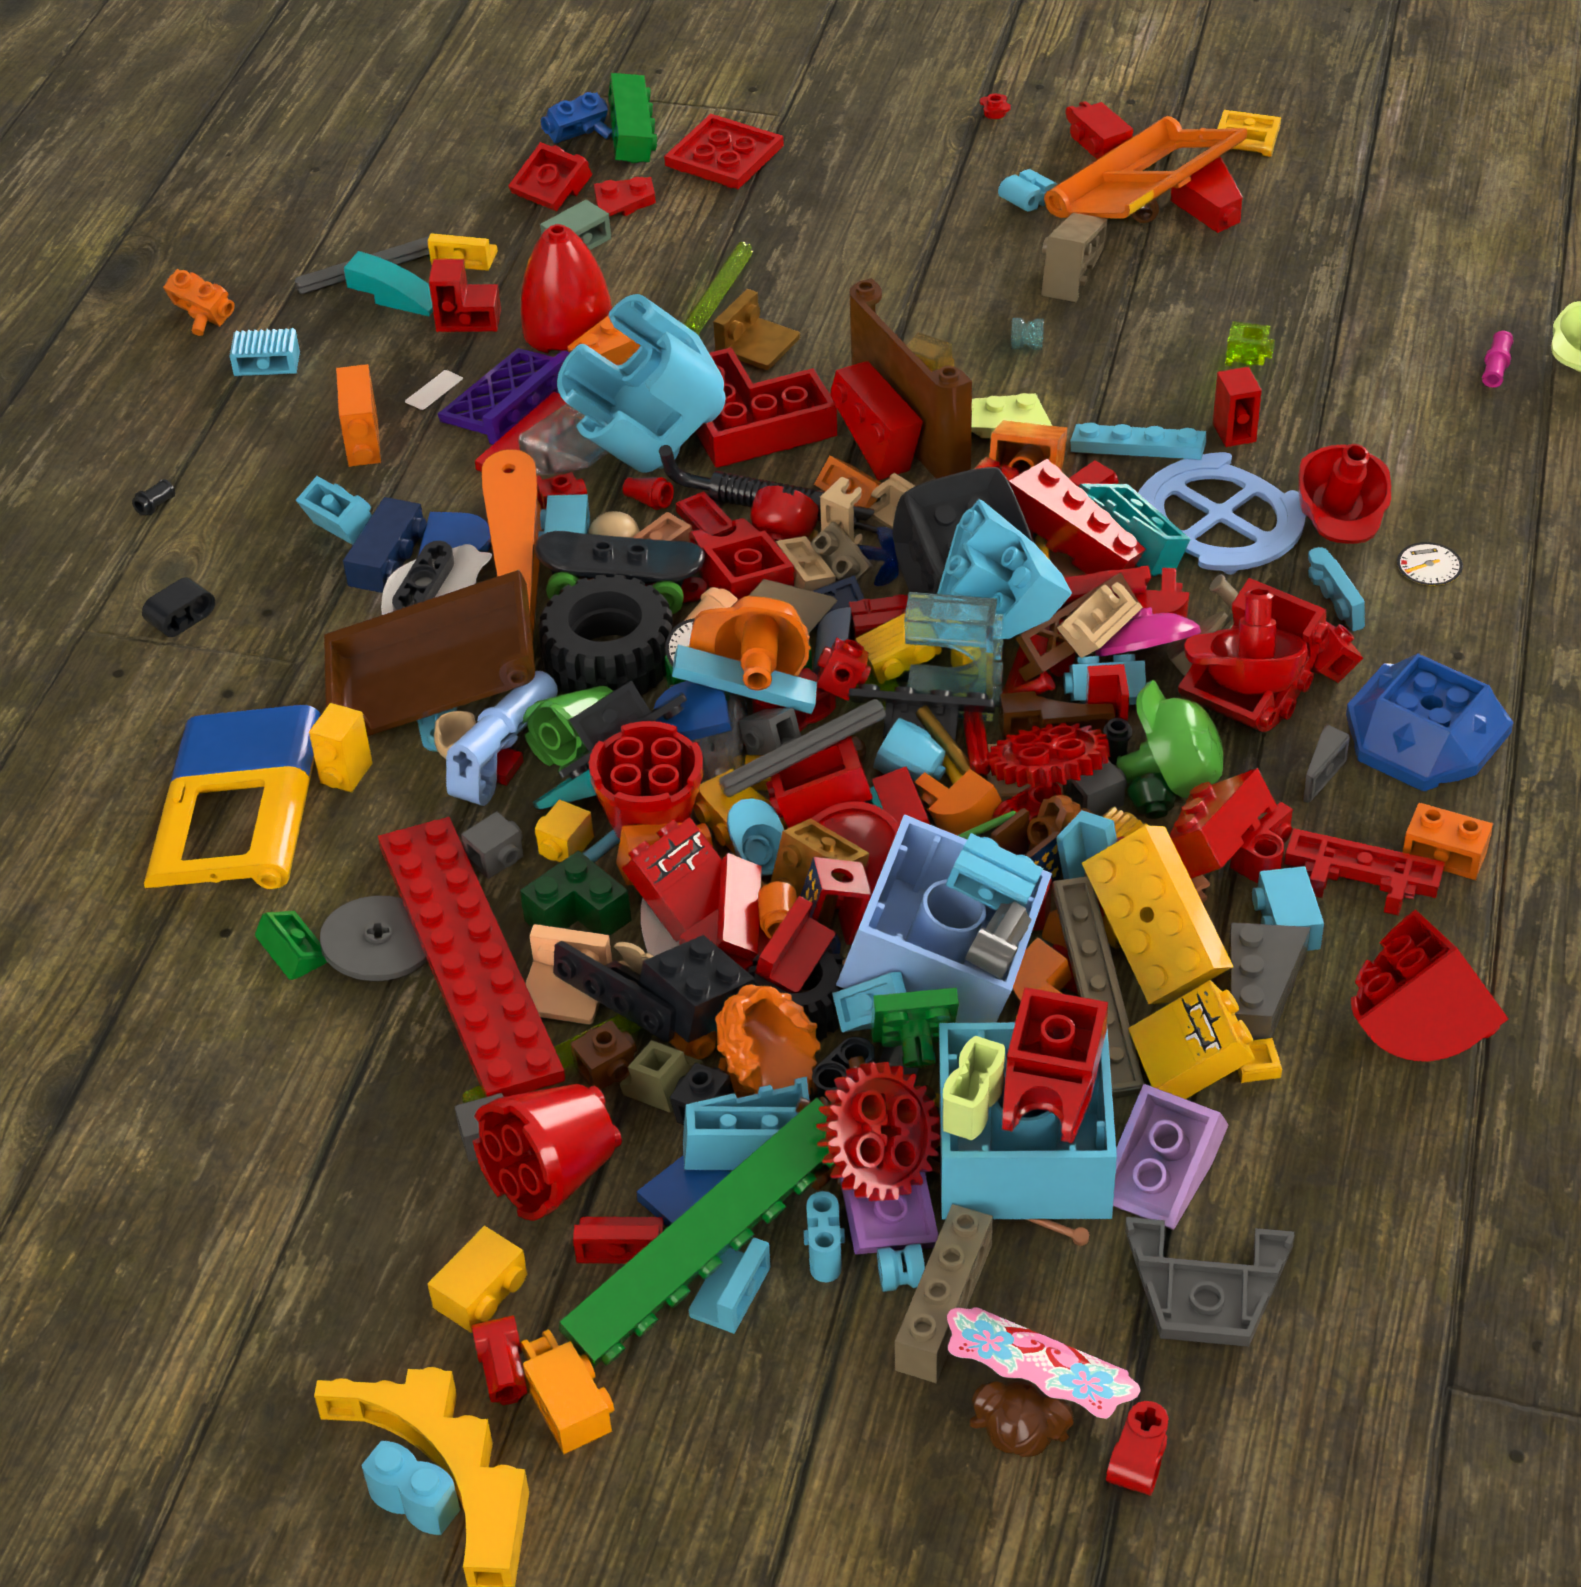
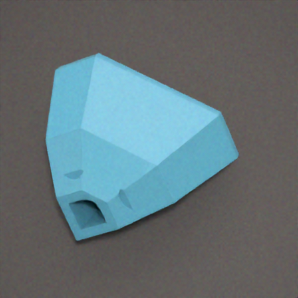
M978 499L973 507L962 515L960 522L956 526L931 613V619L939 637L944 640L1010 639L1050 620L1071 596L1072 592L1062 573L1035 543L984 501Z

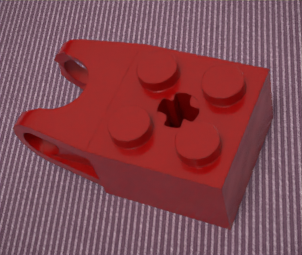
M746 519L732 520L733 531L727 536H712L700 529L690 531L689 542L700 546L705 552V563L699 570V573L709 588L725 589L739 600L749 596L763 579L794 587V565L765 530L758 531Z
M1024 987L1007 1053L1002 1130L1013 1132L1023 1115L1032 1110L1042 1109L1052 1112L1059 1118L1062 1126L1061 1141L1068 1143L1074 1141L1093 1093L1107 1031L1108 1002Z

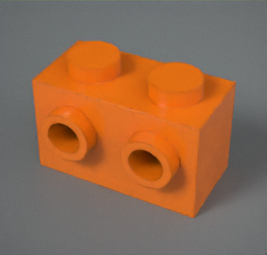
M1418 803L1405 835L1403 853L1445 862L1443 871L1476 880L1489 847L1493 823Z

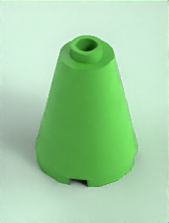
M597 686L540 700L528 707L523 716V724L525 722L528 724L529 732L525 734V738L533 753L544 764L548 766L556 764L561 767L585 753L588 749L569 719L613 691L606 686Z

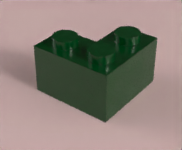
M579 850L520 890L524 921L531 927L536 924L567 929L579 921L592 933L611 936L632 921L628 890Z

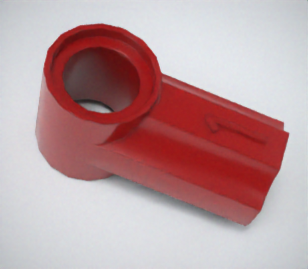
M514 1315L471 1325L478 1361L483 1363L490 1401L500 1403L503 1406L517 1403L522 1396L528 1393L524 1369L519 1356L522 1350Z

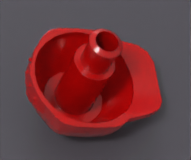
M1359 444L1323 447L1309 453L1301 460L1298 473L1300 507L1304 515L1312 520L1317 532L1329 541L1344 544L1365 543L1374 538L1380 528L1383 514L1391 502V478L1388 466Z
M1252 589L1244 594L1246 597L1245 617L1239 620V628L1193 635L1187 638L1184 643V653L1190 663L1208 665V671L1216 683L1233 691L1250 695H1262L1266 690L1278 693L1288 689L1299 676L1302 666L1305 665V659L1308 656L1307 644L1303 639L1292 633L1276 629V620L1271 618L1274 594L1265 589Z

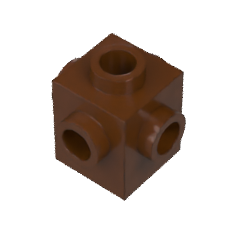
M612 1020L599 1027L590 1029L582 1037L570 1043L574 1067L590 1087L596 1086L602 1090L612 1083L620 1082L629 1076L628 1066L634 1061V1053L637 1052V1047L631 1035L627 1031L621 1032Z

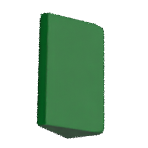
M295 911L266 912L262 914L255 936L289 980L297 979L328 963L322 954L320 941Z

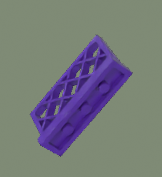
M517 348L438 413L440 422L486 434L489 444L493 445L551 393L556 392L559 394L557 388L558 374L563 362L571 352L562 350L555 357ZM520 361H525V362H526V363L517 364V363L520 362ZM531 372V373H528V374H524V375H520V376L514 377V375ZM510 377V378H507V379H503V380L496 381V380H498V379ZM511 388L510 390L494 393L496 391ZM490 393L489 395L477 397L479 395ZM491 405L489 407L474 410V408ZM469 410L468 412L456 414L457 412Z

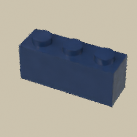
M387 497L382 499L343 560L348 586L383 593L387 579L394 571L403 566L406 559H410L414 546L419 538H422L427 522L423 518L421 504Z

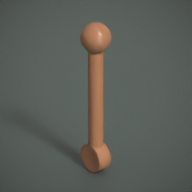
M1025 1219L1069 1236L1077 1245L1083 1246L1089 1242V1232L1083 1227H1078L1074 1230L1048 1219Z

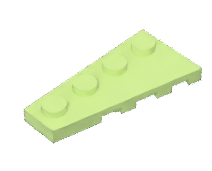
M1036 393L972 399L971 432L979 435L980 438H991V433L1003 420L1052 426Z

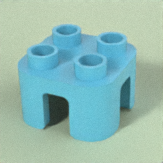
M633 294L622 299L611 309L609 319L616 329L640 345L639 349L624 364L615 365L589 346L580 344L571 351L563 362L558 374L557 388L561 398L568 405L585 415L576 425L582 436L638 472L647 473L657 468H664L659 455V448L663 445L671 447L674 459H676L681 445L703 423L713 421L721 413L726 397L723 391V377L698 334L643 295Z

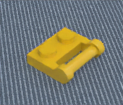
M1224 110L1217 129L1247 128L1246 139L1232 149L1262 153V156L1272 157L1274 144L1280 129L1281 117Z

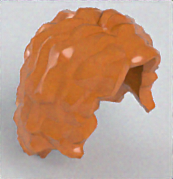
M750 984L743 986L737 995L729 997L715 1018L717 1024V1050L726 1058L727 1071L739 1078L738 1082L744 1089L752 1091V1095L758 1094L759 1087L771 1085L773 1090L792 1086L795 1079L807 1077L810 1095L813 1070L818 1065L815 1055L821 1049L820 1042L816 1039L817 1024L809 1020L803 1012V1006L792 1001L791 994L780 993L772 986H755Z

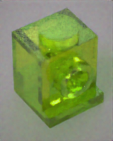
M1233 321L1227 342L1225 366H1232L1233 361L1248 365H1264L1266 358L1272 359L1275 340L1269 339L1271 326Z

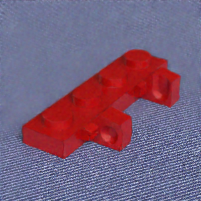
M1294 828L1286 850L1284 864L1295 867L1305 866L1308 876H1311L1310 882L1315 897L1322 899L1328 879L1338 881V877H1344L1380 886V891L1388 892L1384 913L1399 916L1404 897L1414 899L1415 894L1433 898L1437 897L1445 862Z

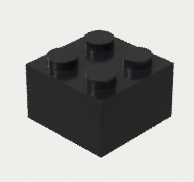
M702 935L644 960L639 986L676 1008L675 1032L689 1043L717 1030L715 1018L722 1010L724 1002L729 997L737 995L743 986L754 985L755 978L707 937Z

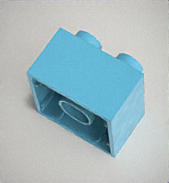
M1015 1022L939 1023L942 1219H946L952 1204L992 1215L993 1219H1112L1117 1153L1108 1029L1091 1101L1074 1141L1068 1143L1061 1141L1062 1126L1059 1118L1052 1112L1042 1109L1032 1110L1023 1115L1013 1132L1002 1130L1007 1053ZM978 1036L1004 1045V1088L1000 1098L988 1109V1121L984 1130L971 1141L943 1131V1087L950 1074L959 1068V1057L965 1044L973 1037Z

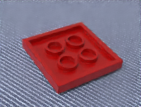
M710 113L664 156L665 166L726 185L730 188L739 189L784 146V137Z

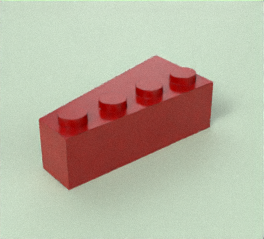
M1048 459L1008 481L1024 515L1029 531L1031 529L1047 540L1045 546L1053 552L1071 556L1073 558L1072 564L1086 574L1134 568L1146 549L1131 533L1123 529L1107 511L1100 508L1087 496L1083 489L1077 487L1062 473L1059 467L1052 464Z

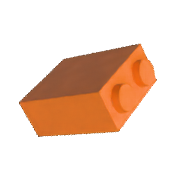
M369 365L336 368L339 419L348 465L351 467L381 463L378 416Z

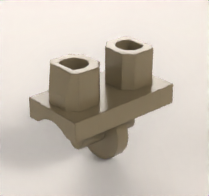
M831 522L811 542L812 548L822 557L839 581L855 575L858 582L861 577L874 567L861 552V549L853 543L836 522Z

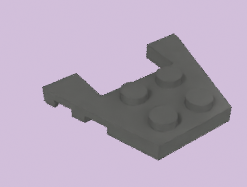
M1126 1217L1125 1233L1160 1338L1249 1347L1292 1250L1294 1232L1255 1228L1253 1265L1163 1257L1165 1220Z

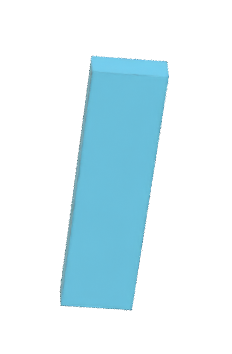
M678 644L674 655L672 677L812 714L816 705L817 682L774 670L771 673L772 682L770 686L764 690L755 691L749 689L743 682L744 671L741 667V661Z

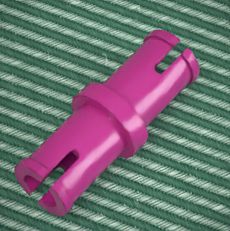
M1507 331L1496 332L1493 335L1491 349L1486 352L1484 360L1486 368L1482 381L1488 387L1495 388L1503 383L1505 369L1510 365V349L1514 340L1513 335Z

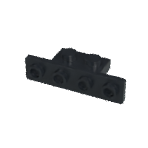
M630 680L574 715L569 721L588 751L559 768L557 772L560 777L563 778L569 775L572 780L589 769L587 762H589L590 754L598 741L604 742L609 737L621 732V726L634 722L654 721L663 716L665 721L684 710L681 703L687 700L686 696L680 692L650 711Z
M859 684L858 689H849L851 702L868 703L873 699H877L882 705H886L883 730L884 740L898 718L912 722L928 732L916 716L917 710L923 706H927L955 742L957 739L959 711L995 713L996 708L993 699H988L987 694L969 692L966 697L952 696L951 691L940 689L931 690L930 694H918L916 689L910 687H895L894 692L880 691V686L873 684Z
M564 941L554 945L553 973L556 977L663 1041L669 1042L674 1039L676 1008L640 987V974L616 960L604 966Z

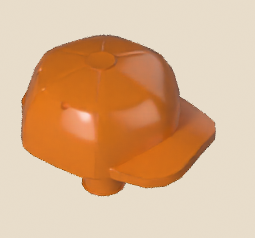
M759 596L743 597L737 600L731 607L701 611L694 619L689 644L690 648L741 661V667L744 671L743 682L745 686L755 691H761L770 686L772 682L771 673L774 670L798 677L809 660V650L811 649L807 627L802 623L796 609L787 602Z

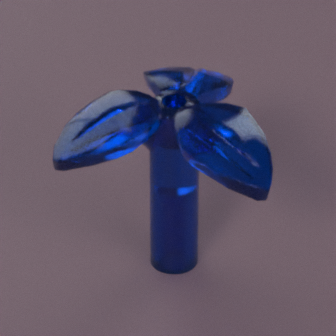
M877 527L881 547L856 545L867 559L885 562L878 571L874 581L875 586H883L892 582L899 575V563L895 552L892 529Z

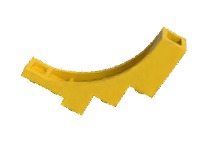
M427 1367L423 1370L408 1369L405 1384H397L387 1380L376 1383L353 1382L343 1378L333 1381L317 1380L314 1397L321 1420L364 1421L384 1428L417 1447L451 1476L466 1519V1546L463 1569L467 1586L515 1587L529 1499L525 1469H516L509 1465L489 1467L493 1442L488 1419H479L470 1415L453 1418L457 1392L452 1371H444L436 1367Z

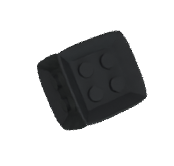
M997 467L977 468L922 483L906 491L898 501L892 529L896 556L910 594L918 593L923 614L931 625H934L931 613L956 526L960 522L962 515L968 509H971L978 499L984 501L1032 541L1026 520L1010 483Z

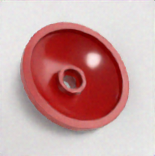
M843 802L822 810L812 818L814 821L869 853L864 870L872 896L899 829L898 822L884 809L865 802ZM847 875L842 879V883H849L850 881ZM838 896L835 909H840L844 896Z

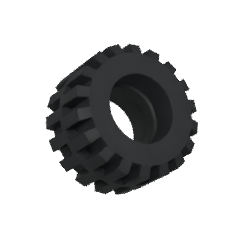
M827 948L802 989L809 991L803 993L787 992L757 975L755 972L760 955H756L752 960L753 966L749 967L748 973L755 978V986H772L780 993L791 994L792 1001L803 1006V1012L809 1020L817 1024L816 1038L819 1041L827 1038L828 1031L834 1033L839 1028V1019L832 993L844 989L836 986L844 966L842 965V958L838 953L832 954V948Z

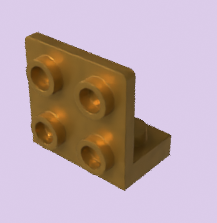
M746 289L713 321L715 351L732 347L739 361L764 370H769L800 339V332L759 318L758 292Z
M809 819L782 831L771 882L779 881L790 884L795 888L798 898L802 892L813 857L862 862L863 867H865L869 853L813 819ZM842 873L831 874L839 882H842L843 877L846 876ZM826 894L817 922L827 928L831 926L838 895Z

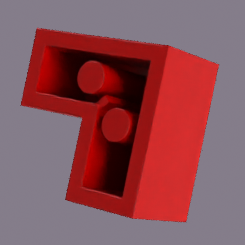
M433 259L429 287L436 332H497L501 314L498 284H467L464 259Z

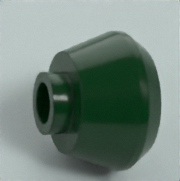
M1162 773L1141 775L1135 778L1127 789L1128 795L1137 811L1144 814L1148 819L1165 817L1168 811L1174 807L1176 794L1171 791Z

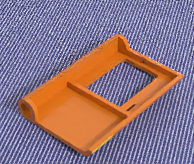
M1163 117L1048 190L1044 196L1045 205L1051 214L1059 218H1068L1072 213L1100 218H1126L1172 187L1180 188L1191 181L1190 176L1243 142L1247 136V128L1182 129L1180 123L1173 117ZM1211 147L1175 171H1143L1178 148Z

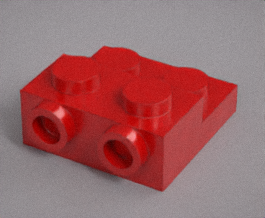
M540 142L508 187L511 193L557 212L568 195L577 196L593 174L589 168L588 161L579 154L572 155L556 145L549 146Z

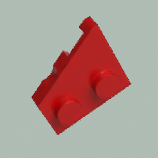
M634 177L620 181L607 180L594 184L596 204L599 208L609 213V217L621 211L624 216L634 213L637 209L656 203L651 177Z

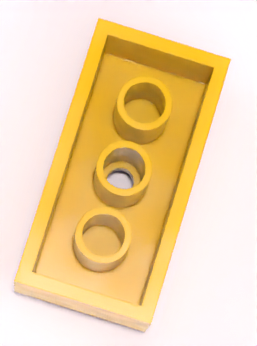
M1145 825L1081 863L1148 1004L1170 1003L1233 968V964L1165 826Z

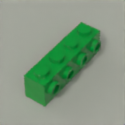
M611 73L608 105L615 160L631 163L650 162L651 151H656L657 134H654L655 118H652L653 103L650 102L651 89L646 87L644 75Z

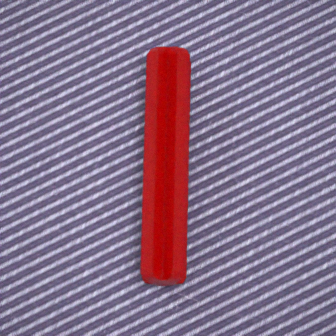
M965 711L963 713V724L970 769L978 775L980 773L987 775L991 769L983 714L981 712Z

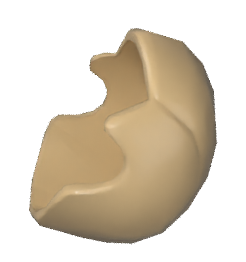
M617 511L600 514L588 529V534L630 538L640 532L637 523L631 516Z
M452 711L442 714L435 721V747L445 759L449 748L476 724L473 713Z

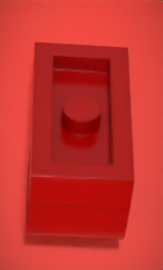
M1280 802L1272 813H1267L1259 819L1261 825L1256 831L1246 830L1241 836L1244 844L1231 857L1230 868L1258 883L1260 871L1281 869L1284 843L1289 839L1293 830L1291 826L1293 809Z

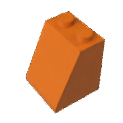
M1003 420L991 433L989 458L1000 462L1001 467L1005 464L1017 469L1019 475L1046 459L1062 470L1068 428Z

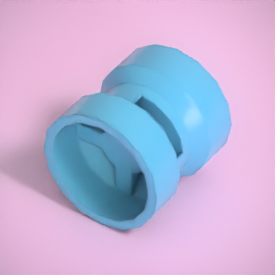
M920 1243L906 1245L903 1250L897 1251L890 1247L877 1249L878 1271L883 1292L894 1291L899 1285L906 1284L912 1288H917L925 1270Z

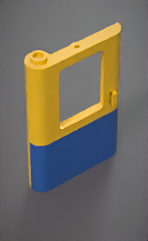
M294 705L199 715L187 720L144 881L145 888L204 882L217 883L225 880L253 878L257 884L265 889H276L287 884L315 760L309 731L321 716L317 709L308 705ZM264 787L251 847L246 854L181 860L199 793Z

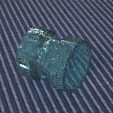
M1012 317L1011 349H1021L1024 344H1027L1033 350H1042L1044 318H1034L1032 321H1028V324H1025L1023 318Z

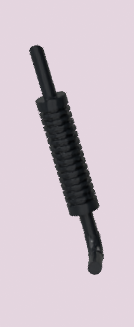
M663 445L659 448L664 472L672 481L687 488L709 491V497L714 501L752 507L759 489L766 486L784 487L782 493L793 495L794 491L797 490L810 497L819 508L817 516L818 520L821 521L820 496L826 491L802 488L800 486L796 487L789 484L783 485V483L764 481L763 479L758 480L757 478L733 475L731 473L727 474L720 471H715L711 478L693 475L678 467L670 446ZM853 505L854 517L858 520L866 521L874 513V509Z

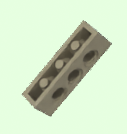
M954 1204L951 1205L895 1339V1371L937 1383L949 1354L948 1344L952 1337L947 1314L956 1307L967 1309L992 1247V1215Z

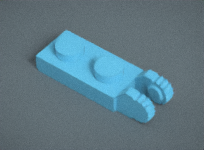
M1314 547L1308 554V560L1311 563V567L1308 570L1309 578H1311L1314 585L1320 586L1321 592L1326 599L1330 598L1332 600L1338 618L1345 620L1352 632L1363 629L1365 627L1364 599L1337 560L1328 553V550L1323 547Z

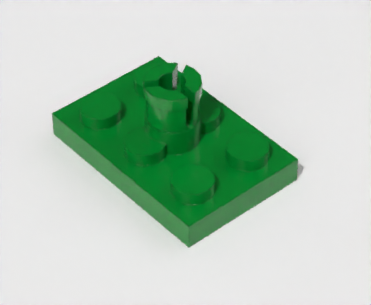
M957 988L874 995L871 1019L872 1042H882L884 1047L902 1045V1063L906 1068H921L935 1064L936 1056L933 1050V1043L939 1042V1023L956 1022L959 1006Z

